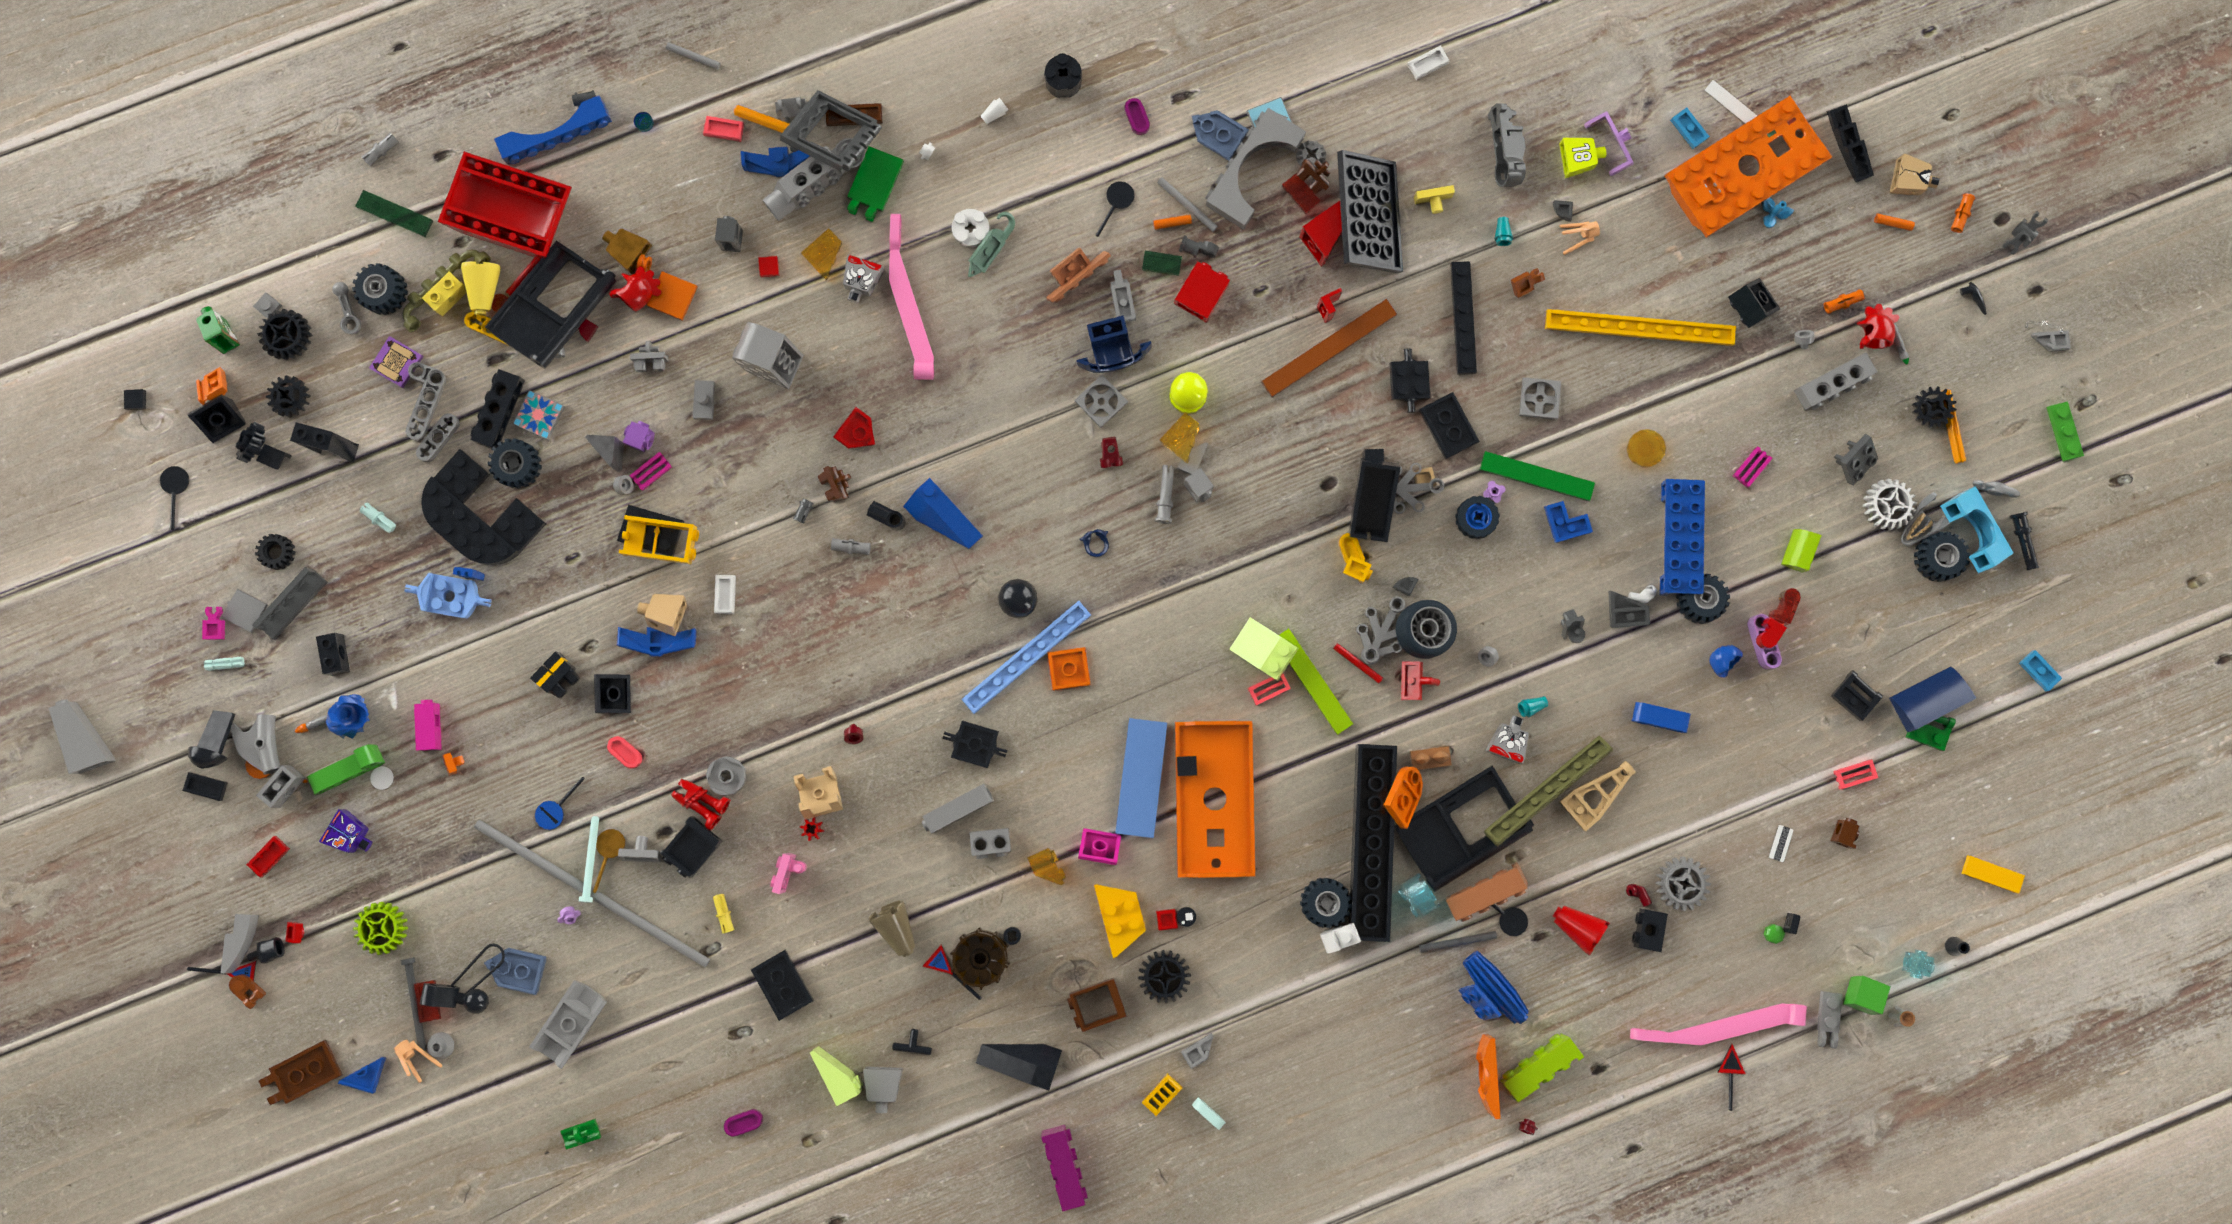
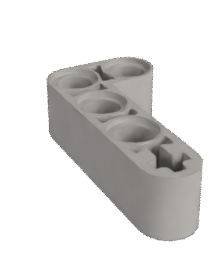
M414 362L408 367V373L413 380L422 383L423 387L407 424L406 435L411 440L418 442L426 436L447 379L442 371L419 362ZM415 368H422L423 374L416 377L413 375ZM434 375L442 376L440 383H432ZM433 392L435 398L432 401H426V393ZM420 410H427L428 416L425 419L418 418ZM415 420H417L419 423L424 424V426L419 424L418 430L420 431V434H416L415 437H413L414 434L411 433L412 429H417L418 424L415 423Z

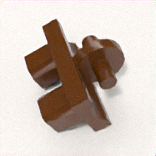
M1306 158L1302 162V167L1297 172V176L1304 182L1311 175L1314 181L1309 185V188L1315 194L1322 189L1326 191L1330 187L1328 185L1329 181L1322 175V173L1326 177L1330 175V172L1327 170L1329 163L1325 161L1321 164L1316 160L1313 165Z
M826 466L823 468L824 472L818 475V479L822 485L829 483L831 489L825 492L827 500L835 501L849 498L846 489L849 488L847 481L851 479V475H844L843 470L838 471L836 466Z

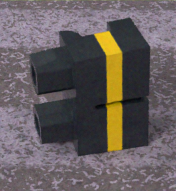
M557 651L544 662L545 666H541L530 677L546 693L553 694L560 699L567 693V690L561 684L566 680L571 685H574L580 679L575 672L576 668Z

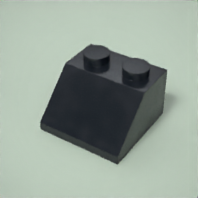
M1760 278L1746 284L1728 296L1730 305L1733 309L1737 310L1741 322L1748 328L1780 310V307Z

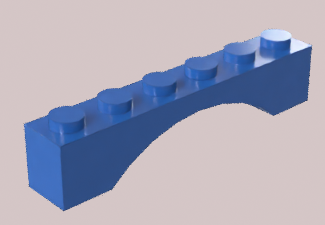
M598 95L582 102L578 110L568 121L552 131L533 135L511 131L494 138L502 159L508 165L517 164L521 159L536 156L542 150L553 149L559 143H567L576 136L589 134L593 129L604 128L612 120L604 101Z

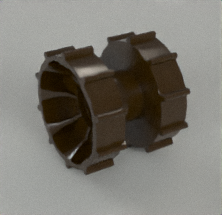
M979 927L976 931L959 937L960 942L950 952V955H953V969L951 972H955L958 978L964 982L963 986L967 984L973 987H980V990H982L984 986L994 982L999 983L1005 968H1008L1010 962L1008 961L1007 951L1009 944L1005 945L1003 940L997 935L998 931L993 933L981 930V927ZM983 953L986 961L981 964L975 960L976 954Z

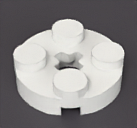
M965 209L957 213L952 222L954 238L961 245L969 248L979 246L990 231L988 219L983 212L976 209ZM968 224L976 226V229H973L971 233H969L968 229H965Z

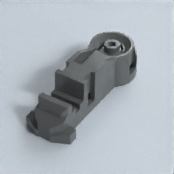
M1496 103L1488 113V120H1491L1496 159L1495 180L1500 187H1514L1522 184L1526 174V166L1523 161L1526 148L1525 138L1522 134L1523 126H1514L1513 122H1509L1517 115L1515 110H1512L1507 104ZM1501 173H1504L1505 180L1501 179Z

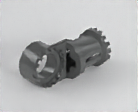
M1185 235L1181 242L1183 244L1179 248V252L1190 253L1195 258L1198 253L1215 258L1219 247L1212 242H1195L1188 239Z

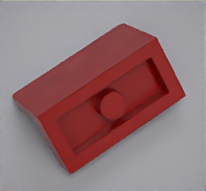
M1341 288L1320 297L1317 309L1325 323L1331 321L1336 312L1332 303L1339 300L1342 294Z

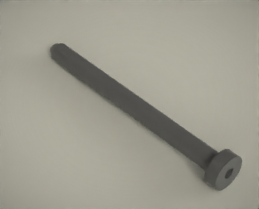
M415 957L401 960V965H405L417 1045L426 1051L413 969Z

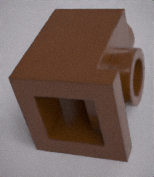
M1850 818L1838 820L1831 842L1849 849H1856L1857 845L1853 843L1859 836L1858 821Z

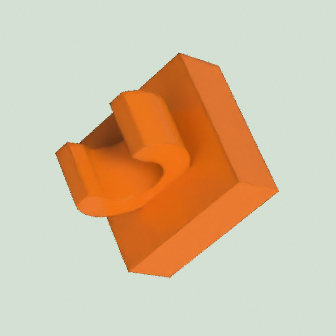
M451 752L444 754L442 757L449 776L456 774V767L465 763L462 755L452 758Z

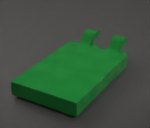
M868 146L847 196L851 200L847 207L848 213L856 215L860 204L869 207L865 213L866 220L873 222L877 211H884L904 160Z

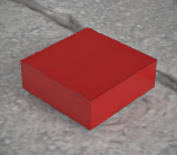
M778 256L758 257L760 277L780 276Z
M1175 909L1156 911L1158 931L1178 928Z

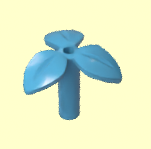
M1772 198L1762 202L1763 210L1770 213L1763 218L1764 225L1767 228L1775 226V216L1783 220L1794 212V209L1787 207L1785 201H1781L1776 206Z

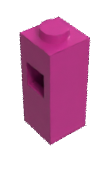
M421 700V704H414L416 751L442 750L440 704L433 703V700Z

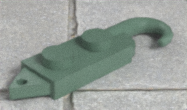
M1002 212L997 216V219L1007 217L1009 223L1004 231L992 229L987 233L968 260L970 262L968 277L981 272L985 273L1006 243L1005 241L1015 228V219L1011 213Z

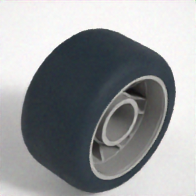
M1421 600L1409 605L1401 612L1396 623V636L1400 646L1409 655L1420 659H1429L1445 653L1453 645L1457 635V623L1453 613L1447 606L1435 600ZM1422 626L1426 627L1427 634H1424Z

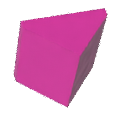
M1083 828L1078 859L1117 865L1121 835Z

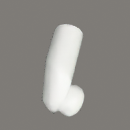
M1648 585L1641 593L1630 592L1628 597L1646 604L1655 597L1657 590L1655 586Z

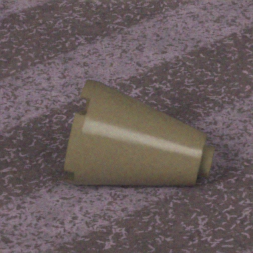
M903 900L887 904L881 908L879 914L875 911L869 916V922L898 956L906 957L914 952L915 943Z

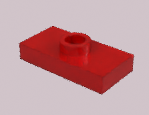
M273 836L246 865L257 876L263 878L290 848L277 836Z

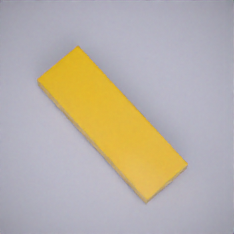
M1969 855L1966 857L1961 873L2016 894L2020 893L2025 875Z

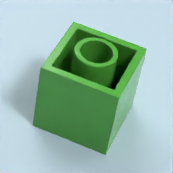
M1853 976L1850 978L1843 1005L1869 1015L1883 1014L1891 986L1865 976Z

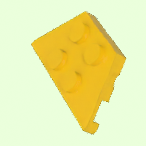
M1095 884L1094 887L1112 956L1116 958L1146 931L1137 894L1128 890Z

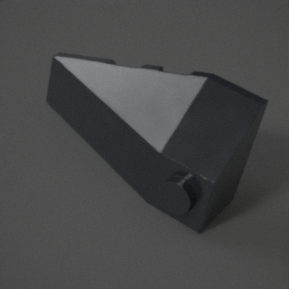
M982 1044L976 1064L1049 1091L1062 1050L1046 1044Z

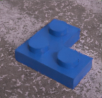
M1564 501L1544 506L1555 543L1593 532L1588 514L1569 519Z

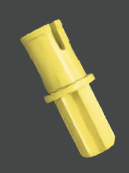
M724 894L715 895L713 900L717 910L716 917L719 919L722 934L733 931L731 911H728Z

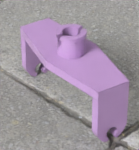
M1606 111L1586 122L1584 126L1587 129L1606 119L1627 162L1609 171L1610 176H1613L1634 165L1624 144L1625 141L1632 138L1627 128L1620 132L1617 131Z

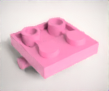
M784 853L782 857L779 856L776 863L778 872L776 876H773L770 887H773L772 892L777 894L785 893L791 872L803 873L806 871L807 865L802 861L795 860V854Z

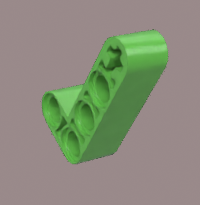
M368 744L359 747L353 751V755L307 776L314 795L331 790L385 764L378 745Z

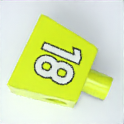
M1563 138L1559 143L1565 178L1593 170L1598 164V159L1606 158L1605 146L1595 148L1593 138Z

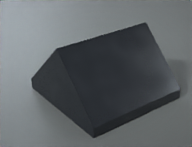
M222 394L188 413V417L212 443L246 425L235 402Z
M594 674L595 713H631L630 675Z

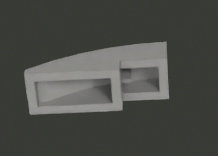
M235 914L233 934H225L221 973H233L244 959L253 941L259 915Z

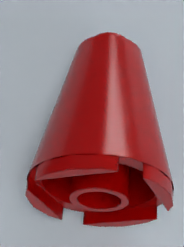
M1563 906V908L1558 907L1553 914V917L1556 918L1554 923L1589 956L1610 924L1606 920L1567 906Z

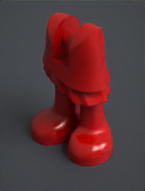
M681 779L678 784L685 790H688L686 795L684 796L682 793L674 790L671 796L682 807L690 808L706 819V828L711 831L719 823L722 816L707 809L698 801L701 800L713 807L718 813L724 814L731 800L727 797H723L720 800L708 795V790H704L703 787Z

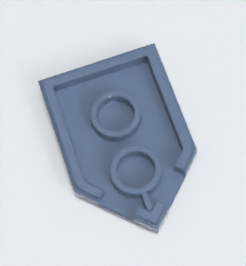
M1218 110L1192 116L1197 142L1228 161L1234 156L1237 148L1249 131V129Z
M512 948L505 949L503 964L492 973L497 986L537 995L546 964V956ZM502 953L484 962L487 969L491 971L500 963Z

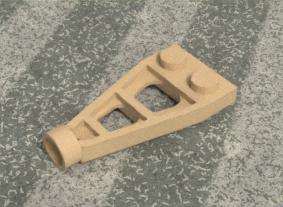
M1624 761L1618 768L1573 789L1559 803L1582 830L1586 832L1602 818L1628 779L1636 772L1628 762ZM1612 778L1616 783V787L1609 794H1606L1600 787V784ZM1592 790H1597L1602 796L1600 804L1595 809H1591L1583 799L1584 794Z

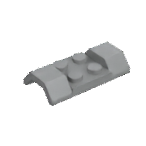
M574 980L529 1047L543 1053L562 1069L597 1019L607 1001L601 994L586 984Z

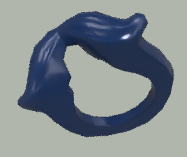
M1101 529L1088 531L1079 539L1083 541L1086 552L1093 557L1104 555L1109 548L1106 536L1108 531ZM1093 533L1104 542V550L1100 553H1093L1089 548Z

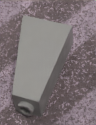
M66 699L56 702L55 706L49 707L69 774H81L116 761L77 702H69Z
M982 784L924 815L922 824L926 832L930 830L932 834L994 802V799L987 785Z

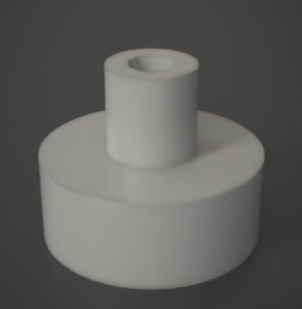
M1800 330L1794 334L1795 343L1800 344L1801 349H1808V344L1814 342V332L1811 330Z
M627 475L616 477L613 488L620 495L631 493L634 486L632 479Z
M1485 646L1478 653L1479 661L1487 667L1493 666L1499 659L1497 650L1490 646Z

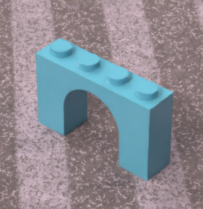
M1976 486L1956 495L1940 506L1949 523L1963 517L1976 530L1979 538V548L1969 558L1978 573L1995 567L2013 554L2011 547Z

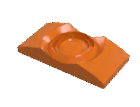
M1483 1034L1476 1054V1059L1479 1063L1480 1081L1478 1092L1487 1112L1495 1119H1501L1495 1038L1489 1034Z

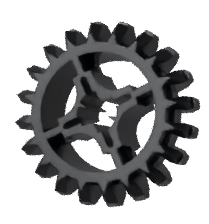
M282 309L281 312L275 310V315L268 314V320L262 319L265 324L264 326H259L262 332L257 334L262 337L259 343L263 345L262 349L264 351H268V355L274 356L278 360L282 358L288 361L289 357L295 359L296 354L302 356V349L308 350L305 345L306 343L311 344L308 338L313 335L308 332L312 328L307 325L308 320L303 318V315L296 313L294 310H289L288 312V310ZM281 331L287 333L286 335L290 338L284 337V334H282ZM289 343H293V344H291L290 346H288V347H286V348H282V347H285V346H286L287 344H289Z
M1161 950L1162 956L1159 957L1157 951H1155L1154 959L1148 955L1149 964L1145 961L1142 962L1146 969H1139V972L1144 973V976H1138V979L1145 980V982L1140 984V987L1144 988L1147 986L1144 994L1152 992L1149 998L1152 1000L1155 995L1158 996V1003H1160L1161 997H1164L1165 1003H1168V997H1171L1172 1001L1175 1002L1174 995L1177 994L1181 998L1182 994L1179 991L1187 992V988L1183 985H1190V981L1185 980V977H1191V973L1184 972L1189 969V966L1182 967L1186 960L1183 958L1178 961L1180 957L1178 953L1173 958L1171 950L1168 952V956H1165V950ZM1161 961L1160 971L1149 974L1151 967ZM1167 961L1176 964L1180 969V973L1170 972L1167 969ZM1163 967H1165L1167 975L1170 974V977L1167 978L1166 986H1164L1163 979H1159V976L1164 972ZM1180 979L1178 986L1169 992V983L1172 980ZM1149 981H1159L1162 984L1163 992L1155 990Z

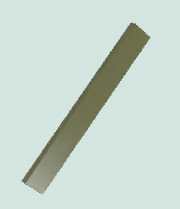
M1599 735L1484 830V834L1498 847L1609 755L1613 748Z

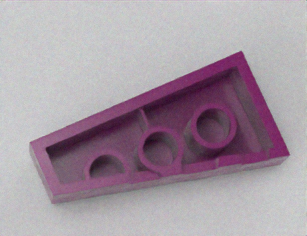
M1064 1124L1042 1130L1041 1139L1046 1144L1045 1153L1047 1160L1051 1163V1174L1056 1182L1055 1187L1062 1212L1084 1206L1088 1195L1086 1188L1082 1187L1080 1183L1083 1176L1080 1167L1076 1168L1075 1160H1078L1075 1148L1071 1149L1069 1142L1073 1140L1070 1128L1066 1129Z

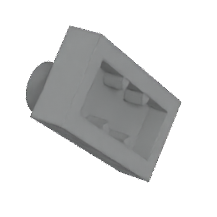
M695 380L694 419L713 420L714 381Z
M645 836L636 837L635 849H619L618 857L622 861L661 862L662 855L658 850H647L648 837Z

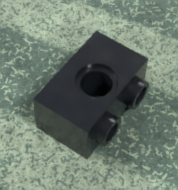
M330 633L316 636L322 674L333 676L350 672L344 634Z
M1640 908L1635 916L1637 928L1632 935L1633 947L1662 953L1668 914ZM1647 925H1651L1652 927V933L1650 935H1647L1645 933V928Z

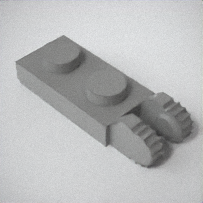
M1820 992L1817 1024L1819 1047H1824L1826 1044V1032H1830V1047L1836 1049L1838 1046L1843 994Z

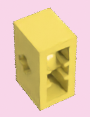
M448 272L422 299L434 311L443 316L466 294V288L456 276Z

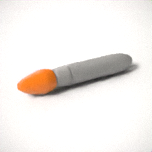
M327 715L312 720L307 724H301L295 729V733L307 732L309 729L325 724Z

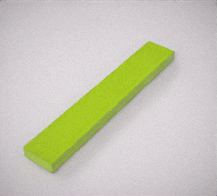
M1288 628L1279 634L1280 637L1299 648L1289 665L1335 733L1338 735L1353 725V722L1291 630Z

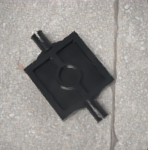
M1407 348L1404 349L1405 360L1389 363L1391 400L1407 402V413H1415V401L1430 399L1428 361L1412 360V349Z
M966 721L961 722L956 735L945 731L944 735L950 736V738L946 736L942 738L953 742L951 758L989 768L994 754L1005 758L1006 754L999 751L1004 753L1008 751L997 747L996 741L999 731Z

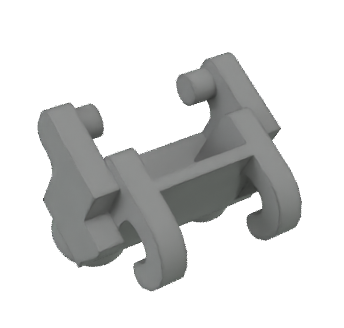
M796 97L777 100L775 102L777 119L785 122L790 121L789 117L797 116L807 104L806 98Z

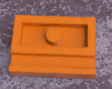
M221 367L205 375L204 380H196L198 401L202 405L206 404L207 400L211 401L219 395H225L228 392L225 371Z

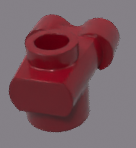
M1116 437L1102 438L1101 468L1122 466L1123 458L1119 455ZM1109 446H1114L1112 450L1108 451Z

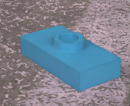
M1687 107L1670 120L1692 149L1710 137Z
M2032 650L2019 662L2022 668L2045 692L2050 691L2062 679L2036 650Z

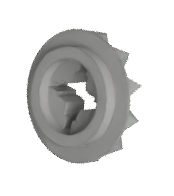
M1309 140L1301 143L1296 152V159L1299 165L1302 167V162L1306 158L1313 165L1316 160L1321 164L1324 163L1326 151L1323 145L1317 141ZM1307 150L1310 152L1316 151L1315 158H1307Z

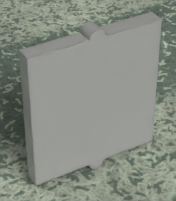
M237 589L231 601L227 602L228 606L222 618L252 633L255 629L252 624L265 611L268 605Z

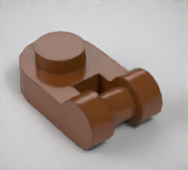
M245 974L236 975L229 982L231 992L249 1009L256 1005L258 999H262L266 995V992ZM249 990L253 992L251 996L247 994Z

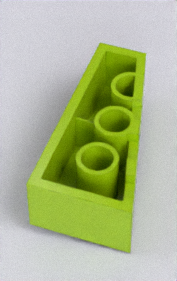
M1562 1033L1560 1035H1553L1547 1045L1544 1047L1543 1045L1539 1046L1533 1051L1534 1055L1529 1059L1527 1057L1522 1059L1516 1069H1510L1502 1075L1503 1079L1500 1082L1515 1101L1520 1102L1539 1089L1540 1082L1546 1083L1551 1081L1556 1075L1555 1072L1565 1071L1570 1068L1571 1061L1577 1058L1580 1061L1584 1058V1055L1570 1037Z

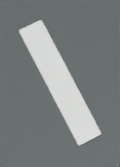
M1714 80L1705 89L1708 94L1745 124L1757 117L1755 113Z

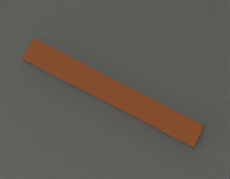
M1385 299L1262 380L1261 383L1270 396L1274 397L1397 315L1396 311L1389 301Z

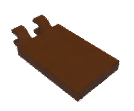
M323 1040L269 1068L271 1074L260 1079L258 1082L261 1088L274 1082L276 1083L280 1092L267 1098L270 1105L276 1104L281 1100L288 1104L343 1074L327 1041Z

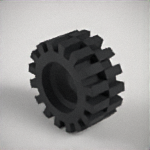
M278 534L263 536L264 540H259L260 546L255 548L258 549L255 555L259 556L257 560L262 562L261 565L279 570V568H286L285 565L289 566L291 564L290 560L294 561L295 558L292 557V554L296 555V551H293L295 546L291 544V540ZM273 545H279L282 548L281 556L277 559H272L269 555V550Z

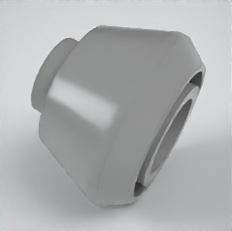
M439 1032L430 1037L427 1043V1050L433 1058L442 1060L452 1054L454 1041L449 1034Z

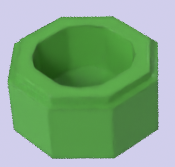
M1771 924L1765 928L1764 936L1767 941L1777 944L1783 941L1785 932L1781 926Z

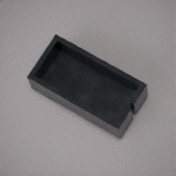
M1361 458L1349 526V537L1367 539L1366 532H1370V540L1388 542L1401 468L1399 463Z

